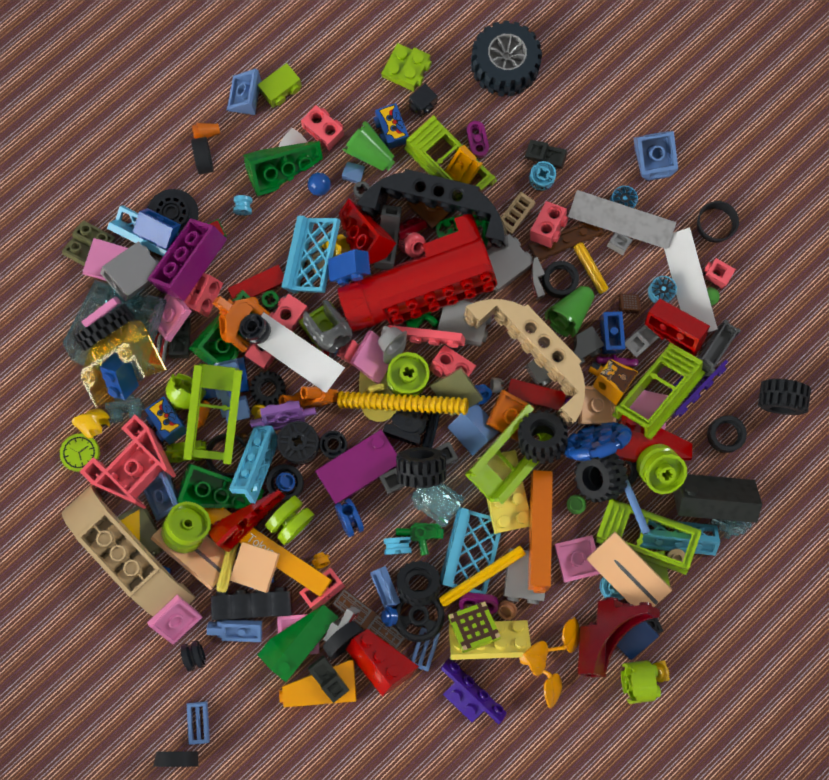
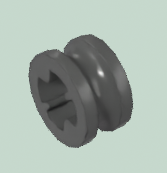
M364 181L357 182L353 189L355 197L359 200L365 192L361 195L357 189L361 190L364 187L365 191L370 188Z

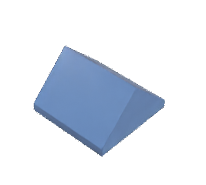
M252 69L233 76L227 106L228 111L255 115L259 97L257 84L261 82L259 70Z
M478 404L468 408L466 415L461 413L447 427L472 456L499 433L497 430L486 425L489 416Z
M165 471L160 472L144 490L156 521L166 518L172 507L180 503L177 502L178 491L174 482Z

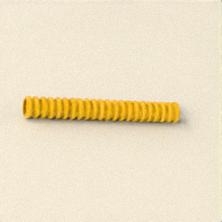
M340 391L337 396L339 408L350 407L354 409L356 407V409L368 408V410L372 408L377 410L379 408V410L385 409L386 411H389V409L395 411L397 409V411L403 410V412L407 410L413 412L414 410L421 413L425 411L430 413L432 411L439 414L443 412L448 414L450 412L457 415L461 413L466 415L469 408L467 398L461 399V397L457 399L451 397L449 399V397L443 398V396L439 398L433 396L432 398L431 396L425 397V395L421 397L416 395L414 397L404 394V396L398 394L396 396V394L390 395L389 393L386 395L384 393H380V395L374 393L373 395L371 392L368 394L363 392L361 394V392L350 393L349 391L345 393Z

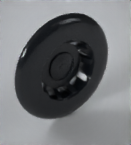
M164 190L155 195L147 207L181 224L178 233L182 231L190 218L198 220V206L191 195L182 190Z

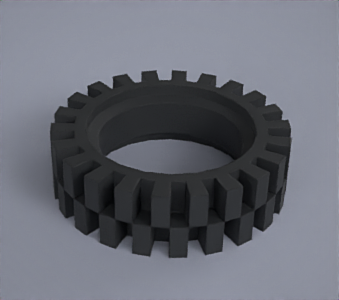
M123 304L74 336V339L81 349L86 351L134 320L135 317L126 304Z

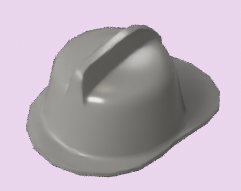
M383 327L378 345L383 351L384 363L390 364L394 357L403 353L406 346L407 331L402 332L396 327Z

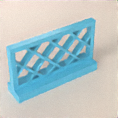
M297 216L282 288L291 293H325L329 276L328 259L332 258L334 254L340 219ZM314 224H318L319 228L312 233ZM333 224L332 230L327 234L325 228ZM323 232L324 237L317 242L316 237ZM313 241L315 246L308 251L309 244ZM328 241L329 246L323 252L321 246ZM319 250L321 255L313 260L312 255ZM309 259L311 264L304 269L305 262ZM324 259V260H325V264H324V266L319 270L317 264L320 263V262ZM314 268L317 273L309 278L308 273ZM305 277L307 282L300 286L302 278ZM320 277V286L315 287L313 282Z
M457 508L440 575L441 585L453 588L458 586L453 584L455 575L462 572L466 580L469 579L464 569L474 565L476 571L479 572L480 570L476 562L484 557L488 566L494 562L501 533L494 534L493 532L490 534L485 524L491 521V516L465 508ZM470 515L476 516L481 523L473 529L468 523ZM483 527L488 536L479 541L474 531ZM471 533L476 543L467 548L464 538ZM490 539L493 544L492 550L485 553L481 543ZM478 545L483 555L474 560L469 550ZM467 553L471 562L462 567L459 558L462 554ZM490 578L483 582L482 591L474 588L469 592L486 594Z

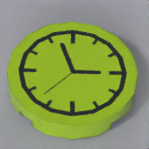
M82 433L73 434L62 443L60 449V459L63 465L75 472H79L93 457L98 460L100 456V448L96 440L93 438L87 439Z

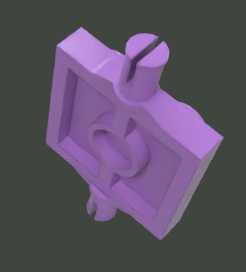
M287 401L280 405H268L265 408H260L261 418L250 420L251 428L272 426L274 431L280 430L290 422H305L306 416L317 415L315 407L303 409L299 401Z

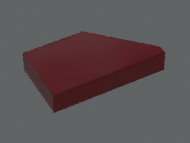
M413 217L401 223L400 231L398 232L399 239L402 240L409 234L426 228V221Z

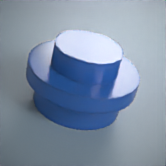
M281 473L276 478V486L282 492H289L295 486V479L290 473Z
M387 606L381 614L382 622L386 627L395 625L398 620L397 610L390 606Z

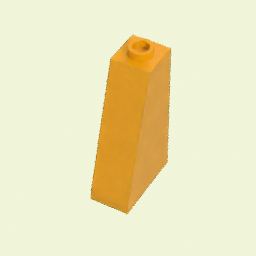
M350 659L333 666L349 688V691L334 703L356 702L357 700L354 660ZM312 674L282 686V690H279L280 703L283 702V707L333 703Z

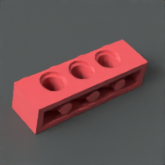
M287 294L286 297L280 299L276 312H272L269 316L294 332L299 325V320L303 318L304 312H308V307L292 295ZM288 312L291 314L288 320L281 319L284 313ZM250 343L244 356L266 372L275 357L267 351H261L257 344Z

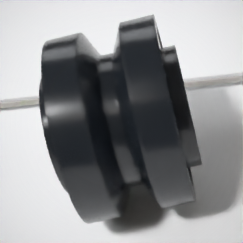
M254 313L247 315L241 321L240 333L250 343L261 344L270 336L271 327L262 316Z
M328 431L320 439V449L329 459H335L347 451L346 438L338 431ZM332 440L339 442V446L335 450H331L328 447Z
M198 640L192 641L191 646L187 643L181 645L182 662L188 672L194 671L196 665L198 668L205 667V653Z

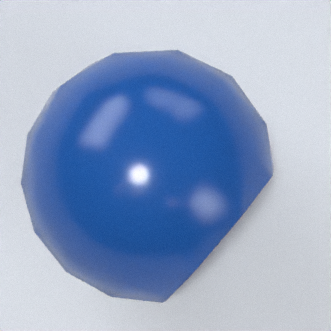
M314 173L307 182L308 189L316 196H323L330 190L331 181L324 173Z

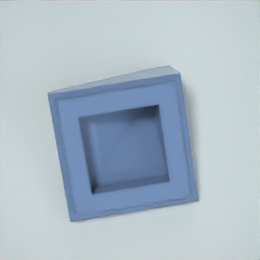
M347 162L342 173V180L353 183L360 182L365 166Z

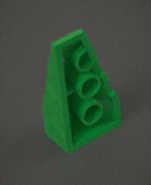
M320 141L262 149L243 155L246 171L257 197L278 190L280 185L286 181H291L295 175L301 171H306L323 159Z
M241 290L232 301L250 298V296ZM220 314L206 327L189 348L197 357L209 365L236 359L239 353L237 347L232 343H226L221 338L219 328ZM239 328L238 334H239L241 337H243V336L241 335V333H240V328Z
M187 464L181 480L177 502H193L203 508H244L252 504L248 501L245 494L231 493L229 488L233 480L232 478ZM260 490L257 501L262 498L264 490Z
M322 605L272 637L258 653V656L270 670L287 682L327 633L331 623L339 617L325 605Z

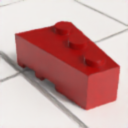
M659 299L649 310L645 325L662 340L665 338L670 343L695 357L700 352L710 328L708 324L662 299Z
M369 629L354 637L345 649L382 697L409 679L419 667Z

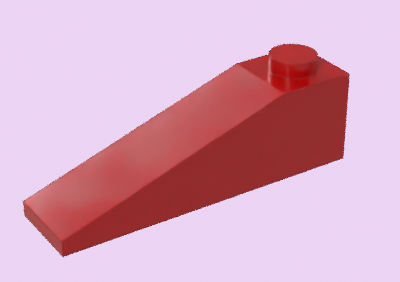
M351 199L347 200L339 212L343 230L347 233V244L350 245L351 250L368 251L369 264L386 259L396 245V242L367 213L362 211Z
M622 414L619 424L628 426L632 436L630 442L623 449H617L616 453H614L619 456V459L637 462L639 455L645 448L654 444L669 446L684 461L692 459L693 443L662 428L650 440L644 436V427Z
M277 490L261 498L256 503H252L220 521H216L211 526L208 534L217 546L230 552L285 495L280 490Z

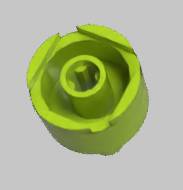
M648 660L622 664L625 670L621 671V684L624 694L628 693L629 699L626 700L629 704L651 702L661 696V690L656 681L658 669L655 664L652 665Z

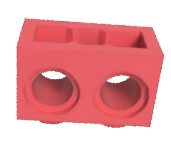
M315 105L301 120L302 128L330 151L344 136V127L338 120L334 121L329 117L330 114L324 108L320 109ZM321 119V122L314 123L313 120ZM330 130L335 131L333 135L326 134Z
M546 201L530 230V240L549 248L552 247L554 242L557 243L561 234V228L565 227L568 222V217L566 216L567 208Z
M203 273L183 302L192 312L209 317L214 306L212 303L218 297L223 283L213 276Z
M444 345L433 359L429 370L435 376L441 378L462 367L467 376L470 377L476 365Z

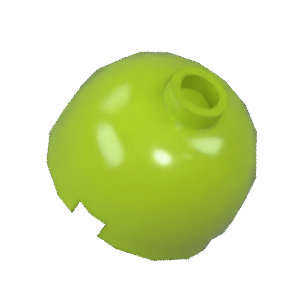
M178 373L177 376L172 374L166 386L168 400L174 408L179 410L189 409L193 379L181 373ZM202 388L201 401L206 395L204 388Z

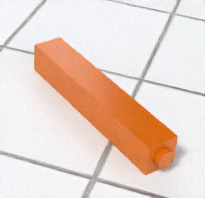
M533 470L531 474L528 590H533L534 593H545L551 587L553 471Z

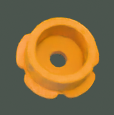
M324 552L318 553L313 556L314 559L311 563L316 569L324 568L330 564V555H325Z

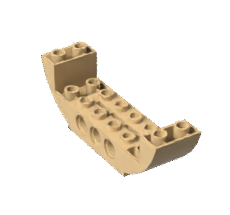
M488 299L467 305L464 312V320L470 327L474 326L478 329L494 314L496 322L508 329L507 332L514 340L517 339L522 344L521 348L527 354L531 353L533 355L535 363L540 368L544 367L548 371L547 375L554 382L557 381L562 386L561 390L563 393L572 397L557 412L558 417L563 418V422H566L567 426L571 427L577 421L585 399L584 376L580 367L582 361L528 304L522 306L503 299ZM552 358L558 359L559 362H555Z
M92 485L62 511V517L78 542L122 590L151 616H155L176 595H179L188 604L196 598L183 583H178L107 507L103 502L104 497Z

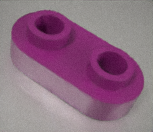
M472 121L468 124L466 130L469 148L477 158H483L489 151L486 130L481 122ZM476 130L479 133L475 135L472 131ZM480 147L482 151L478 152L476 148Z
M468 592L459 598V607L463 610L466 604L477 605L486 602L490 614H494L498 610V599L489 594Z

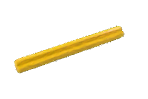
M521 546L516 547L439 598L441 604L448 606L519 560L526 554Z

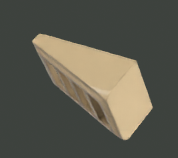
M523 192L518 194L501 217L506 231L510 234L514 233L535 206V201ZM515 207H518L520 210H522L523 214L517 211ZM510 213H513L519 219L516 220L514 217L510 215ZM507 218L512 223H514V226H511L509 223H507L505 219Z

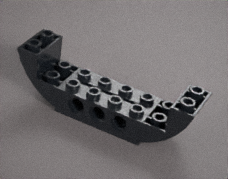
M405 169L403 173L390 175L373 184L357 202L362 211L374 217H377V214L381 215L383 205H386L388 194L389 197L394 199L406 198L408 202L418 204L420 201L430 208L440 206L444 211L454 213V210L461 212V215H476L480 220L489 222L485 237L492 244L491 246L501 249L503 246L508 247V236L504 222L495 206L483 194L479 186Z

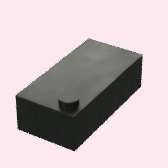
M687 474L682 486L673 492L678 516L757 523L762 507L756 482L751 479Z

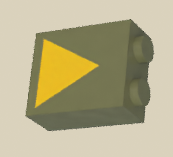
M135 506L118 517L151 554L156 556L164 551L151 540V537L159 529L147 508L143 509Z

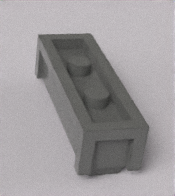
M726 319L718 326V330L714 332L698 356V359L703 361L702 370L705 372L706 377H709L715 371V366L735 336L741 331L739 328L737 329L728 323L729 321Z

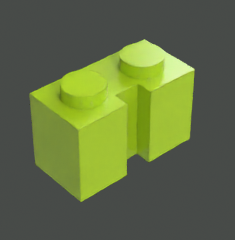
M287 63L257 84L259 92L272 108L282 105L286 101L285 97L287 95L297 94L302 87L300 78Z

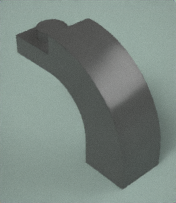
M383 205L380 226L393 238L396 245L386 259L374 263V268L388 270L395 265L402 207Z

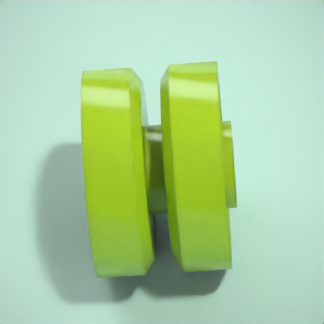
M405 352L398 354L391 360L388 366L386 376L388 388L396 396L398 394L402 396L404 394L408 396L420 395L429 380L430 370L428 364L423 357L416 353Z
M654 444L645 448L636 462V470L639 477L655 493H672L682 486L687 477L685 461L674 450L664 444Z
M295 495L281 505L265 524V527L271 533H276L283 528L279 532L277 539L284 546L290 543L315 516L309 508H304L298 512L302 507V502Z
M178 503L172 507L162 525L161 535L163 542L175 552L189 553L195 551L200 547L210 530L211 520L209 514L202 506L196 503Z

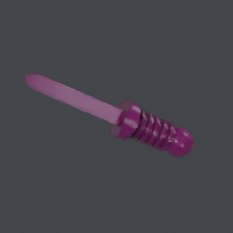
M613 354L611 357L598 356L596 358V362L599 364H607L610 359L625 366H637L639 364L637 359L618 358Z

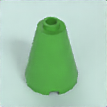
M364 121L363 126L360 129L358 128L346 144V147L343 148V151L382 171L385 168L389 171L395 163L392 160L395 156L370 124Z
M580 286L548 308L545 312L546 321L548 319L551 321L550 326L552 329L564 337L572 335L571 338L578 333L594 300L593 290L587 286Z

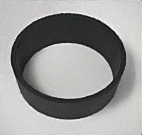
M713 201L706 204L701 209L697 219L699 234L705 240L715 243L729 239L736 233L739 227V217L736 210L728 203L722 201ZM720 209L730 217L732 228L726 238H712L703 231L700 225V216L705 211Z
M226 433L214 437L207 445L206 450L212 451L218 442L226 439ZM235 435L234 440L240 442L245 449V442L240 437ZM206 459L209 468L217 474L229 476L236 473V471L233 473L221 472L215 468L212 459Z
M351 621L345 624L325 642L323 648L330 660L346 652L345 649L352 639L364 631L357 623Z
M198 751L156 752L153 767H198Z

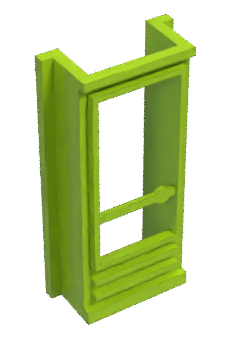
M433 115L406 139L404 150L429 175L453 180L439 164H442L443 160L454 150L457 152L462 144ZM443 138L452 149L435 162L426 152ZM482 165L477 173L483 179L476 185L481 190L489 184L493 186L497 182L496 177Z
M669 343L666 350L623 401L615 407V412L612 416L619 420L623 414L644 427V436L652 440L705 375V372L702 370L703 361L676 345ZM664 366L684 376L676 387L657 376ZM656 379L673 389V391L648 420L629 407L649 383Z
M201 363L194 365L183 459L192 460L193 457L224 460L223 464L231 465L242 370H239V368ZM202 388L231 391L230 407H227V405L219 406L200 403ZM200 407L217 408L223 411L229 410L224 452L195 449Z
M527 404L521 410L518 416L465 474L490 502L499 501L501 504H504L537 465L533 463V459L528 460L524 456L514 468L499 450L518 429L520 422H523L522 419L525 416L529 417V413L534 410L530 404ZM547 433L536 434L540 438L539 441H547L552 438ZM494 455H498L512 470L504 481L487 464Z
M615 499L609 500L597 534L596 543L602 544L614 532L622 538L630 514L634 515L631 505ZM641 509L647 524L648 521H652L691 535L683 562L640 547V544L643 543L642 532L639 539H637V545L626 543L643 560L687 575L702 530Z

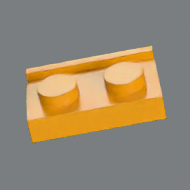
M462 145L450 161L445 172L454 181L470 184L483 163H479L476 160L477 157L465 145Z

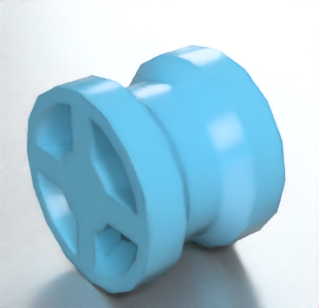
M245 195L235 196L233 213L245 216L251 215L252 209L250 204H252L253 199Z

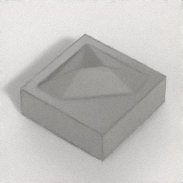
M615 232L607 247L624 255L632 239Z

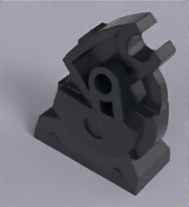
M398 411L392 417V424H385L383 433L387 437L420 447V436L426 429L428 413L425 411L421 419L420 411Z

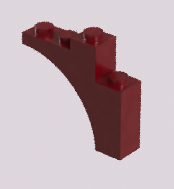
M607 597L606 600L598 601L597 623L589 622V625L580 626L578 674L588 678L606 677L611 655L622 637L636 625L649 619L659 618L660 609L653 607L648 602H640L637 606L624 604L614 597Z

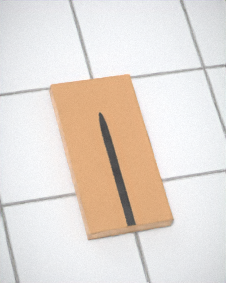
M161 527L151 537V540L209 590H212L218 583L225 551L206 535L200 547L195 551L189 553L175 552L163 542Z
M616 532L609 536L587 557L588 562L630 604L637 606L640 602H648L655 607L672 591V588Z

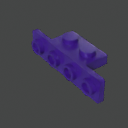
M724 360L709 377L704 375L671 417L674 418L677 415L681 417L688 410L686 406L690 402L694 404L701 397L700 391L703 388L707 390L714 383L712 379L716 375L718 377L727 370L725 365L728 361ZM681 376L673 386L676 387L684 376Z
M448 658L442 665L441 670L454 683L443 695L471 722L485 711L497 724H500L507 714L503 707L496 703L485 690L481 689L471 676L460 669L456 662Z

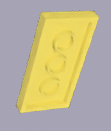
M516 450L501 453L514 468L517 466ZM494 455L487 463L503 481L512 471L498 455ZM523 481L504 504H501L499 501L490 502L487 499L494 534L529 527L530 510Z
M494 621L501 639L465 653L462 652L453 628L449 623L451 660L524 657L522 654L531 647L528 621Z

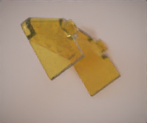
M134 320L126 323L89 348L80 376L95 407L119 399L109 395L100 370V366L114 353H117L120 360L124 363L135 361L143 378L166 370L141 321Z

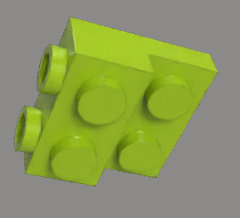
M397 43L381 73V77L414 92L417 86H421L424 72H428L431 67L430 54L415 47L412 50Z

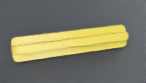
M239 543L230 552H225L216 587L218 592L225 593L228 589Z

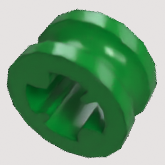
M273 291L265 292L262 296V303L265 308L272 310L278 307L277 305L280 301L278 295ZM269 296H273L275 300L274 303L271 302V305L266 300L267 297L270 298Z

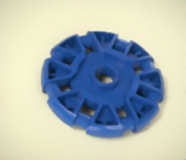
M615 422L602 423L601 426L597 427L595 425L585 427L579 430L578 434L573 433L568 437V445L564 455L578 461H588L595 457L603 458L616 453L617 449H623L630 442L632 432L628 426Z

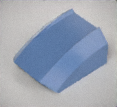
M674 131L634 137L637 161L641 176L644 179L650 181L666 178L678 171Z

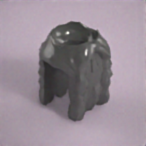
M323 300V311L334 325V328L322 332L307 311L303 314V324L319 349L336 353L339 348L345 346L352 339V329L341 313L329 301Z

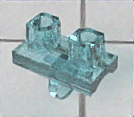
M131 394L126 400L114 398L115 402L105 403V409L108 411L113 423L122 422L123 413L129 412L130 419L134 414L141 418L142 410H145L144 403L141 402L140 398H135L134 394Z
M711 519L710 522L720 526L719 530L725 532L724 538L730 539L732 535L738 537L739 533L744 535L746 530L750 529L752 525L751 522Z

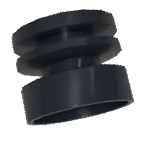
M290 422L278 434V449L282 456L292 464H308L319 454V436L314 428L306 422ZM301 438L303 444H298L296 447L294 440Z

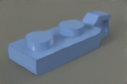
M224 619L208 622L207 635H217L218 638H222V641L262 642V621Z

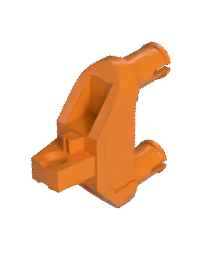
M221 296L216 297L212 304L220 310L219 328L222 340L226 343H232L242 353L248 349L246 346L249 347L250 343L238 334L241 321L250 313L259 314L260 316L263 312L267 315L271 313L258 304L259 301L256 297L237 301L230 299L226 301Z
M303 386L300 392L294 395H281L279 397V405L287 401H299L303 409L318 408L336 403L339 392L329 388L325 393L317 386Z

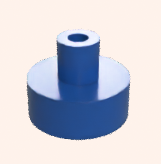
M485 384L475 385L483 397V400L478 404L486 403L492 396L491 389Z

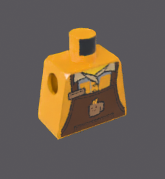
M612 359L604 367L594 361L588 370L597 376L593 387L615 405L619 403L638 371Z

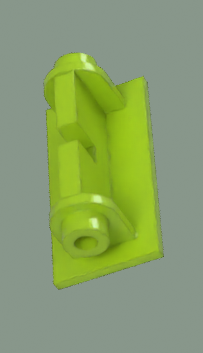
M197 440L195 449L206 450V441ZM185 442L172 443L167 446L165 453L170 463L189 461L183 459ZM193 457V458H192V460H195V461H198V460H201V459H205V458H197V457Z

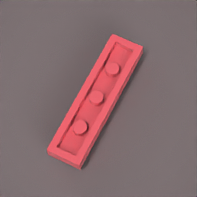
M388 325L389 328L396 327L402 332L407 331L406 340H410L412 343L428 342L434 346L447 344L448 347L452 348L465 345L466 339L462 333Z

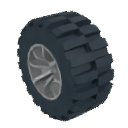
M503 21L502 24L495 22L492 27L489 25L485 27L483 32L477 35L476 41H474L471 55V71L474 73L475 80L477 82L480 81V86L483 89L488 88V92L491 94L497 92L498 96H504V94L514 96L515 92L520 94L524 92L525 87L528 89L538 76L542 59L540 41L536 40L534 32H529L527 26H519V22L514 21V24L509 23V21Z

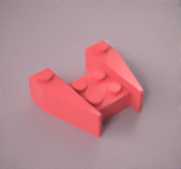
M134 414L121 428L133 441L108 467L93 457L79 472L97 488L145 509L146 506L137 497L163 470L173 478L176 477V474L155 431Z

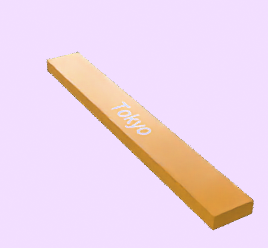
M223 507L204 508L209 514L211 524L232 514ZM255 528L239 542H245L279 553L280 556L276 568L319 597L324 594L332 582L331 579Z

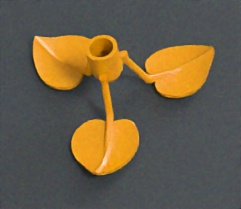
M575 617L569 619L563 628L562 640L564 644L562 646L548 648L545 641H539L522 654L524 657H519L520 663L529 665L534 675L539 676L542 673L547 675L548 679L544 683V696L550 709L560 697L562 680L559 674L554 673L552 675L544 670L546 667V657L548 652L565 650L567 648V651L572 653L576 650L580 641V628Z

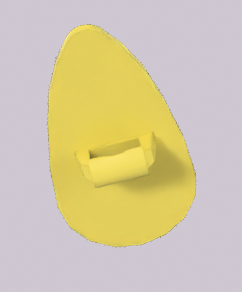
M360 371L359 392L361 394L363 392L367 394L371 392L373 395L374 393L379 395L380 393L385 395L389 393L392 395L393 393L388 388L386 382L387 372L380 384H376ZM366 408L362 409V411L372 421L385 422L396 414L397 409L395 411H391V409L386 411L385 409L379 410V408L377 410L373 408L368 410Z

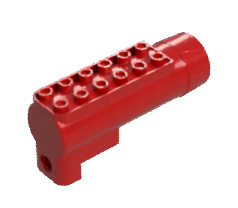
M466 214L454 218L458 228L457 232L422 244L426 256L337 288L341 306L352 331L355 332L372 327L388 320L390 325H399L411 318H419L425 313L435 312L442 307L455 305L464 299H472L478 294L493 291L498 284L474 216Z

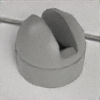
M491 378L490 389L492 393H500L501 390H504V387L501 386L504 384L502 379Z

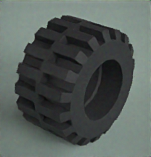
M788 379L764 380L760 386L758 406L763 410L777 414H805L809 409L811 387L802 382Z
M536 410L535 414L531 412L529 417L525 416L522 419L523 422H520L518 429V445L526 459H533V463L536 464L538 461L541 464H545L547 461L553 463L554 459L559 460L561 455H564L568 445V429L566 422H563V418L557 417L555 412L549 413V410H545V412ZM539 433H547L552 436L547 441H539L533 437Z
M416 447L397 454V481L400 484L413 488H429L446 481V455L444 452L434 448Z
M612 454L603 458L595 457L592 460L577 462V469L574 470L576 474L574 480L577 481L576 487L580 489V494L586 496L585 499L588 501L592 500L595 503L619 497V494L624 492L623 488L627 487L625 481L628 480V475H626L627 468L623 466V460H619L617 454ZM599 470L603 476V483L599 478Z

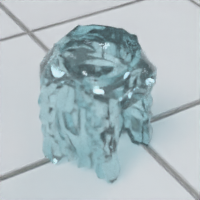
M444 483L429 488H417L411 497L415 509L426 513L427 516L435 520L441 527L448 525L447 521H450V518L458 511L461 506L460 504L465 499Z

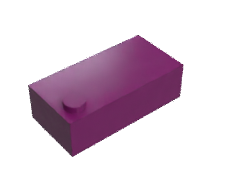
M190 218L147 280L162 293L185 301L227 239L215 226Z
M379 430L315 472L334 503H342L380 479L379 476L397 468V453L383 431Z

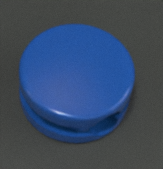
M348 498L344 500L345 504L343 505L341 503L335 504V511L346 535L352 537L354 536L352 526L356 528L358 533L364 531V526L354 503Z

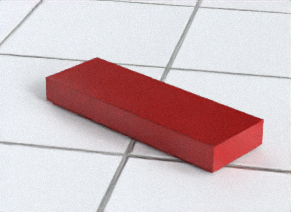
M276 265L229 287L228 290L232 299L241 290L250 297H257L281 286L284 274L280 266Z
M512 378L507 390L510 394L529 404L559 411L564 405L566 394L562 391Z

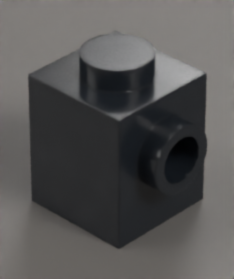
M425 83L409 97V108L420 117L425 114L428 115L437 104L438 96Z

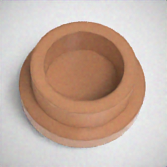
M503 600L498 606V614L505 620L513 619L517 615V607L513 602Z

